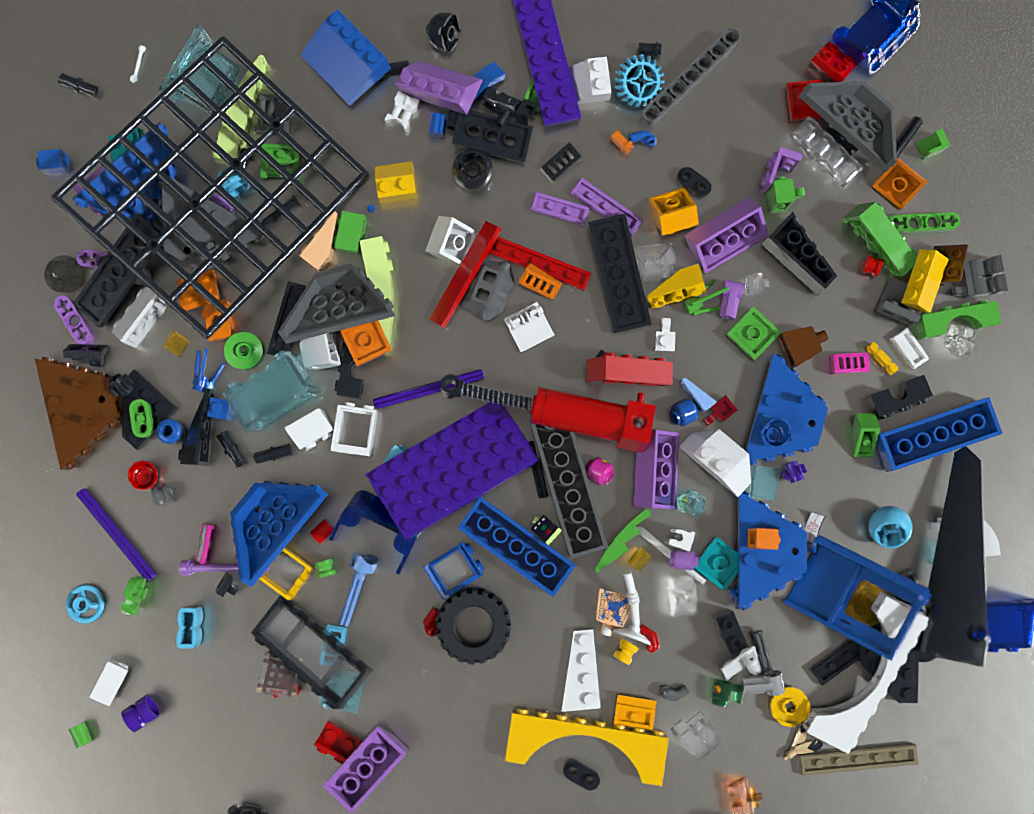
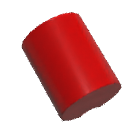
M325 518L310 531V534L321 544L336 530Z

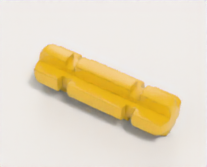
M875 342L870 343L866 350L873 354L872 357L882 367L886 368L885 371L889 375L895 373L898 370V366L894 362H890L891 359L882 349H878L879 346Z

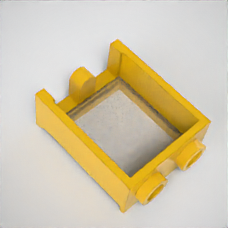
M285 547L270 565V570L264 572L259 579L289 601L293 599L314 570V566Z

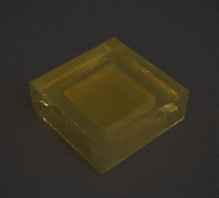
M173 330L163 344V347L180 357L190 344V341Z

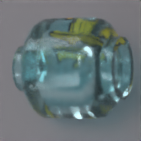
M687 489L678 497V508L689 516L697 517L705 510L706 499L701 493Z

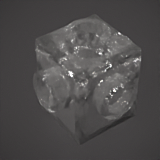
M950 325L948 334L944 339V347L951 351L950 354L955 356H962V354L970 355L971 350L975 346L976 332L969 327Z

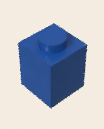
M63 150L38 151L36 165L40 171L46 175L69 173L68 155Z
M210 397L207 417L232 421L235 402Z

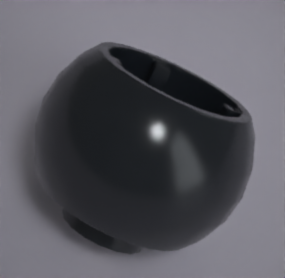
M467 149L456 156L452 165V175L455 182L461 188L468 191H477L484 188L490 182L493 174V165L484 152L477 149ZM479 162L485 167V170L483 169L482 172ZM474 169L478 173L475 176H470L468 172ZM460 170L464 172L465 178L460 174Z

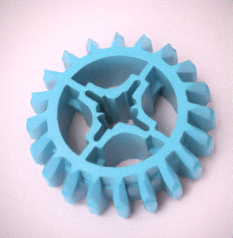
M640 54L638 58L636 55H632L631 60L629 58L625 59L626 65L622 63L619 65L622 71L616 70L615 73L620 76L619 78H614L615 82H619V85L614 86V88L621 89L617 95L623 96L622 101H628L629 106L635 104V107H640V104L645 107L647 106V101L650 103L653 100L652 97L658 95L657 91L663 90L659 85L665 83V81L660 80L664 73H658L662 67L659 65L655 67L657 61H651L650 56H646L644 59V55ZM637 66L634 75L632 77H627L629 71L633 67ZM644 66L651 72L652 79L645 75ZM638 78L647 80V82L636 83L632 82V80H637ZM626 83L633 86L635 96L628 91ZM647 85H651L650 90L642 96L644 88Z

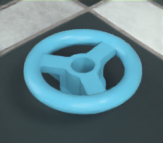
M92 585L77 586L67 596L66 611L70 618L78 623H91L98 619L104 610V597ZM84 590L94 593L98 603L91 602L86 597ZM78 593L79 598H76L74 600L72 609V600L74 596ZM83 601L86 603L85 608L82 606ZM90 608L97 609L95 614L90 617H79L81 613L88 611Z

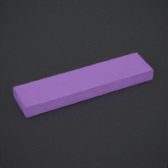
M582 177L570 192L571 195L604 218L625 213L631 236L643 221V219Z

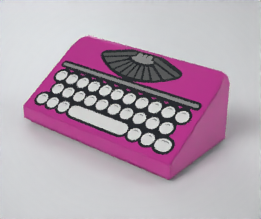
M201 524L195 562L200 564L209 563L216 529L215 525Z

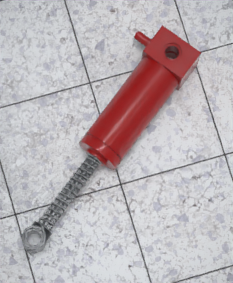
M451 374L442 378L440 387L441 394L447 399L467 396V398L472 397V399L477 398V400L482 399V401L486 400L487 402L505 404L508 407L510 405L513 408L528 409L530 414H532V424L616 441L617 448L643 453L650 444L656 406L644 403L645 394L641 392L637 394L636 401L629 400L626 405L543 387H538L536 395L530 398L524 395L520 396L519 394L515 395L514 393L510 394L509 392L491 390L489 387L484 388V386L464 384V380H459L457 376ZM452 383L456 388L448 390L445 385Z

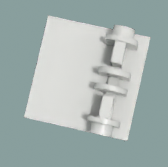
M538 302L504 318L520 352L554 336L543 314V309L539 306Z
M754 646L743 649L739 654L740 656L734 660H728L723 665L724 667L721 669L727 681L746 668L752 675H759L761 673L759 658Z

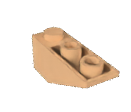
M335 211L326 218L323 227L314 232L312 241L309 244H305L300 251V257L318 272L323 271L333 257V238L337 234V219L339 216Z

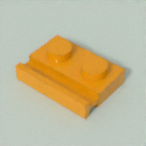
M617 694L613 723L653 730L657 701Z

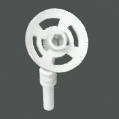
M625 571L623 574L628 591L626 593L628 603L631 605L632 625H629L628 629H613V632L650 645L651 642L639 633L640 599L638 591L635 590L631 571Z

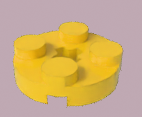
M785 686L783 694L771 697L769 704L770 713L781 725L795 727L808 718L810 703L801 690L796 687ZM789 701H792V705H794L795 708L790 709V712H787L785 704H788Z

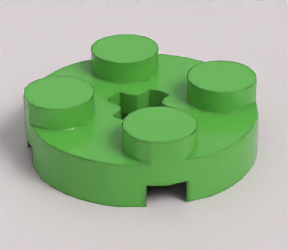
M135 575V577L129 580L123 596L126 597L125 603L121 602L122 613L135 616L138 614L140 601L145 599L148 588L145 587L146 578Z

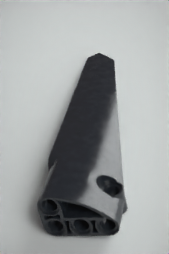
M965 446L954 453L928 585L931 598L928 604L925 605V610L927 611L926 616L929 619L927 627L922 633L919 651L932 657L984 667L987 646L992 639V635L988 630L982 461ZM978 631H984L982 639H976Z

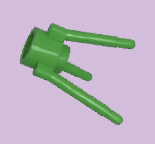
M712 280L711 282L707 283L705 285L706 289H708L716 281ZM725 287L702 298L699 296L687 298L684 300V304L688 313H694L696 316L700 313L720 310V306L700 308L703 307L702 302L729 290V288Z

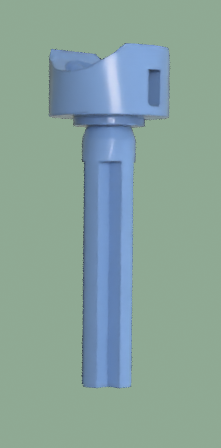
M353 552L349 567L354 569L355 572L338 622L340 625H349L365 574H373L378 562L376 556L371 554L360 556Z

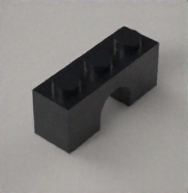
M343 342L341 347L343 360L340 361L341 365L338 366L340 377L335 382L334 391H337L336 395L339 397L362 400L365 381L352 376L351 371L355 362L346 343Z
M925 375L900 383L903 389V396L900 400L895 399L891 395L889 388L865 397L871 412L875 413L876 417L885 419L893 416V411L898 410L901 413L909 410V405L916 403L919 406L927 403V398L932 397L933 394Z

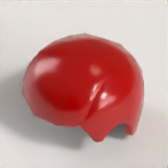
M148 461L134 462L128 469V481L137 490L144 491L150 489L157 483L158 471Z

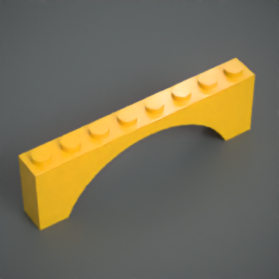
M517 708V711L512 710L505 755L506 762L525 764L535 751L552 740L570 735H588L603 739L623 751L636 767L642 783L662 786L669 740L664 731L653 729L652 732H648L643 728L633 727V729L625 728V725L619 724L610 726L606 725V722L594 720V723L586 722L587 719L575 717V720L567 719L566 715L556 714L553 717L547 716L548 713L536 711V714L528 713V710L523 708Z

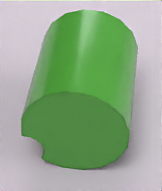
M85 722L68 729L76 748L92 741Z

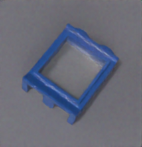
M461 542L423 567L443 600L484 575L482 572L484 567L479 559L475 561L472 554L474 551L469 543Z

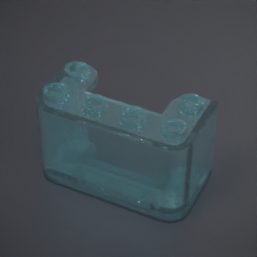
M285 350L278 352L274 355L275 359L273 362L265 366L266 369L264 371L252 374L249 377L250 380L245 383H237L235 381L226 387L227 390L222 392L246 433L259 432L319 393L318 388L296 352Z

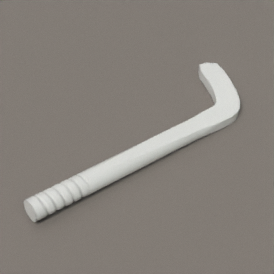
M638 526L637 528L640 533L637 535L642 536L670 559L672 550L646 529ZM695 569L694 571L684 570L702 585L707 580Z

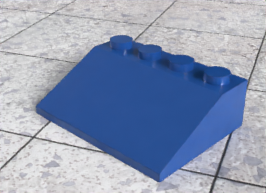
M338 9L322 22L300 54L349 106L391 69L387 58Z

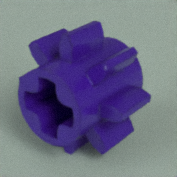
M798 460L785 464V470L781 471L784 480L789 479L791 483L804 479L803 473L807 472L804 463L799 464Z

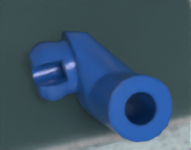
M647 130L629 134V141H632V143L640 141L649 147L657 143L656 137Z

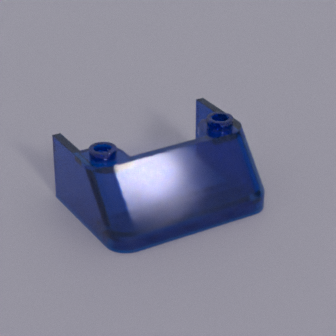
M366 490L356 492L343 510L329 540L337 541L344 525L354 527L359 524L362 517L397 533L394 539V548L404 556L396 573L401 574L422 532L405 541L379 497Z

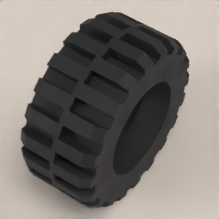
M480 587L461 589L444 602L437 615L436 634L441 642L440 645L443 650L445 649L451 658L458 659V662H467L472 665L475 663H485L487 660L495 658L499 652H502L508 642L511 631L509 611L503 600L492 591ZM468 607H479L489 614L492 620V631L486 640L477 644H471L463 641L458 636L455 622L462 610Z

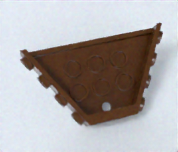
M42 356V360L35 358L60 470H71L79 463L78 460L82 456H86L92 451V446L96 442H101L110 429H114L120 424L122 409L119 396L115 397L109 391L108 387L111 385L108 383L110 378H108L109 374L97 371V374L90 373L91 369L79 366L77 370L72 368L73 364L61 361L59 365L54 363V359ZM101 396L105 397V401L103 403L99 402V398Z

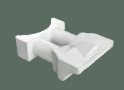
M398 91L394 99L395 107L391 115L387 114L385 122H398L407 132L410 126L408 121L411 115L417 111L420 100ZM402 110L404 111V114L402 118L399 119L398 116Z

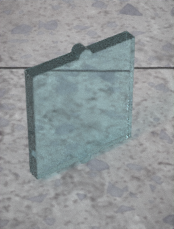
M754 465L749 497L776 500L780 469Z

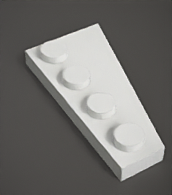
M593 629L573 630L561 712L600 708Z

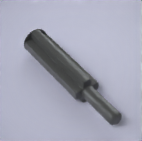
M763 630L752 632L762 671L773 670Z

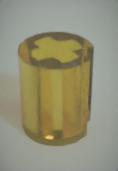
M639 547L627 563L640 572L652 556L642 547Z

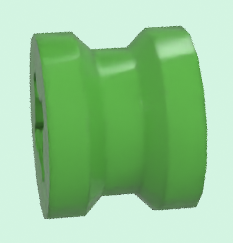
M333 559L314 564V568L318 571L317 579L336 574V570L332 566Z

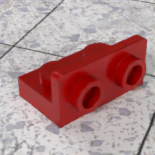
M327 721L314 746L317 747L316 749L320 753L325 755L328 753L334 756L333 759L336 762L343 764L358 748L362 739Z

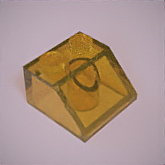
M866 580L861 581L845 610L846 615L869 627L879 623L871 607L880 591L884 593L886 591Z

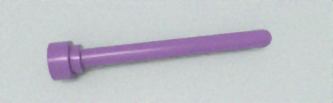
M182 560L179 565L181 576H191L195 572H239L238 564H195L191 560Z

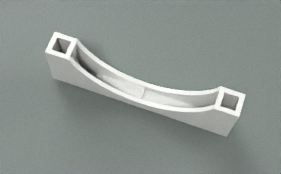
M880 591L871 609L880 623L882 634L895 638L911 606ZM919 612L896 657L890 661L881 656L874 676L857 695L835 706L812 708L808 718L802 724L806 732L849 753L851 748L853 749L856 746L860 733L865 731L869 718L875 714L879 701L886 696L888 686L896 679L898 669L906 662L910 649L915 647L919 634L927 627L929 618L923 612Z

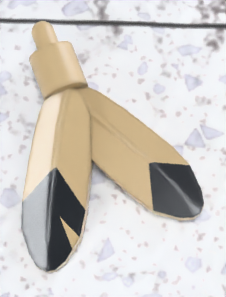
M801 724L794 736L792 748L786 752L783 759H792L796 754L815 752L823 746V743L817 740L804 742L808 733Z

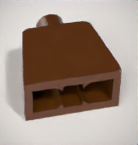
M812 326L786 331L778 335L792 368L801 365L822 351L820 344L829 340L825 330L815 333Z

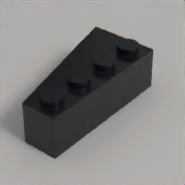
M792 212L762 245L818 296L832 283L837 275L825 257L820 255L816 249V244L814 241L811 242L805 233V228L803 225L800 226L796 220V215Z

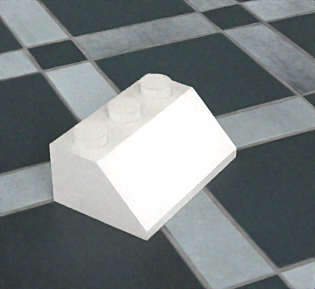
M147 286L138 292L137 299L126 308L125 315L122 319L117 320L113 326L112 333L120 341L134 348L139 345L168 306Z

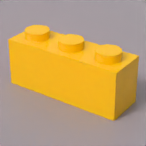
M920 249L901 303L915 311L930 313L949 259L937 250Z

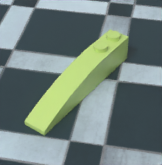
M259 55L253 64L265 73L267 61L263 55ZM250 70L247 71L240 82L239 88L253 75ZM260 80L245 93L255 103H257V95L262 85ZM239 99L226 111V114L248 134L254 112ZM222 121L221 127L217 130V144L232 158H238L241 155V150L245 148L246 142ZM212 150L213 159L218 164L229 166Z
M382 236L361 240L360 246L367 278H370L373 282L375 289L378 287L381 290L384 299L388 298L394 305L392 276L390 272L394 269L392 260H388L387 253L390 252L388 241L384 242ZM393 317L379 320L389 344L392 335Z

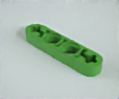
M954 212L902 214L890 217L895 223H902L904 221L903 225L896 227L899 233L952 231L961 223L960 216ZM928 218L936 220V227L928 225ZM950 218L955 222L952 225L951 223L942 224V221H947ZM910 219H915L918 222L917 228L909 226Z

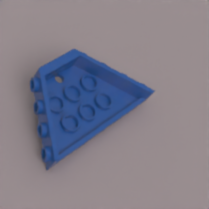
M158 122L156 126L168 136L166 126H162V123ZM150 130L134 143L157 166L172 153ZM128 149L111 163L136 186L152 172ZM171 164L164 173L174 180L177 170L175 164ZM106 169L90 182L114 206L130 193ZM158 177L143 191L151 200L153 198H158L159 200V196H162V188H159ZM84 189L72 197L73 201H76V205L87 208L89 205L95 207L97 212L103 214L109 212ZM138 198L133 200L122 211L126 217L131 219L136 213L142 214L152 224L159 219Z
M775 353L769 357V368L745 450L749 454L750 465L757 464L756 460L763 458L764 462L775 460V455L782 454L783 457L792 456L794 451L800 449L801 453L813 451L812 447L819 444L828 411L825 400L819 395L816 396L812 392V387L807 382H802L798 378L799 374L797 371L789 368L785 364V359ZM781 418L786 420L791 426L790 440L783 447L771 448L766 446L761 440V428L769 419ZM809 420H812L811 427L808 425Z
M264 481L263 483L255 482L230 512V524L234 536L233 543L236 549L235 558L238 563V577L241 582L251 587L254 586L328 494L321 490L322 487L311 484L308 487L300 483L290 485L285 482L275 484L270 481Z
M743 491L737 497L738 603L735 604V609L742 610L753 606L752 602L757 599L762 601L770 596L769 592L773 590L777 592L786 587L785 583L791 580L792 582L803 578L802 574L807 572V532L802 529L803 526L795 521L789 522L785 519L786 516L779 511H771L768 509L770 507L768 504L753 500V496L746 491ZM748 529H778L780 536L778 549H748Z

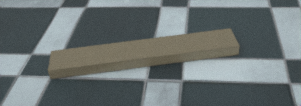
M910 743L851 749L849 753L838 750L798 754L800 775L804 776L918 765L916 744Z

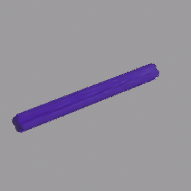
M482 369L457 375L459 380H464V384L484 379ZM441 380L373 399L374 407L379 409L440 392ZM449 383L445 385V387L447 389L454 388L455 385Z
M87 489L78 491L76 496L142 577L146 578L147 582L152 580L156 574Z

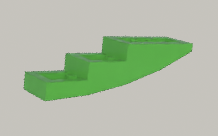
M647 508L630 520L614 537L595 567L597 573L629 550L624 543L640 533L636 525L652 515Z

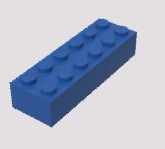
M990 397L879 433L876 446L886 472L1001 435L1003 432Z
M479 497L458 527L467 536L552 597L555 596L576 566L569 559L482 497Z

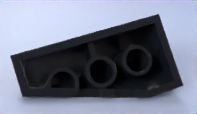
M206 388L182 443V449L178 453L180 464L208 466L213 418L207 417L210 397L215 398V390Z

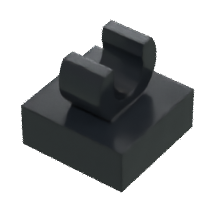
M225 572L215 588L216 594L224 597L225 593L228 592L235 596L239 589L237 585L232 583L234 581L232 575Z

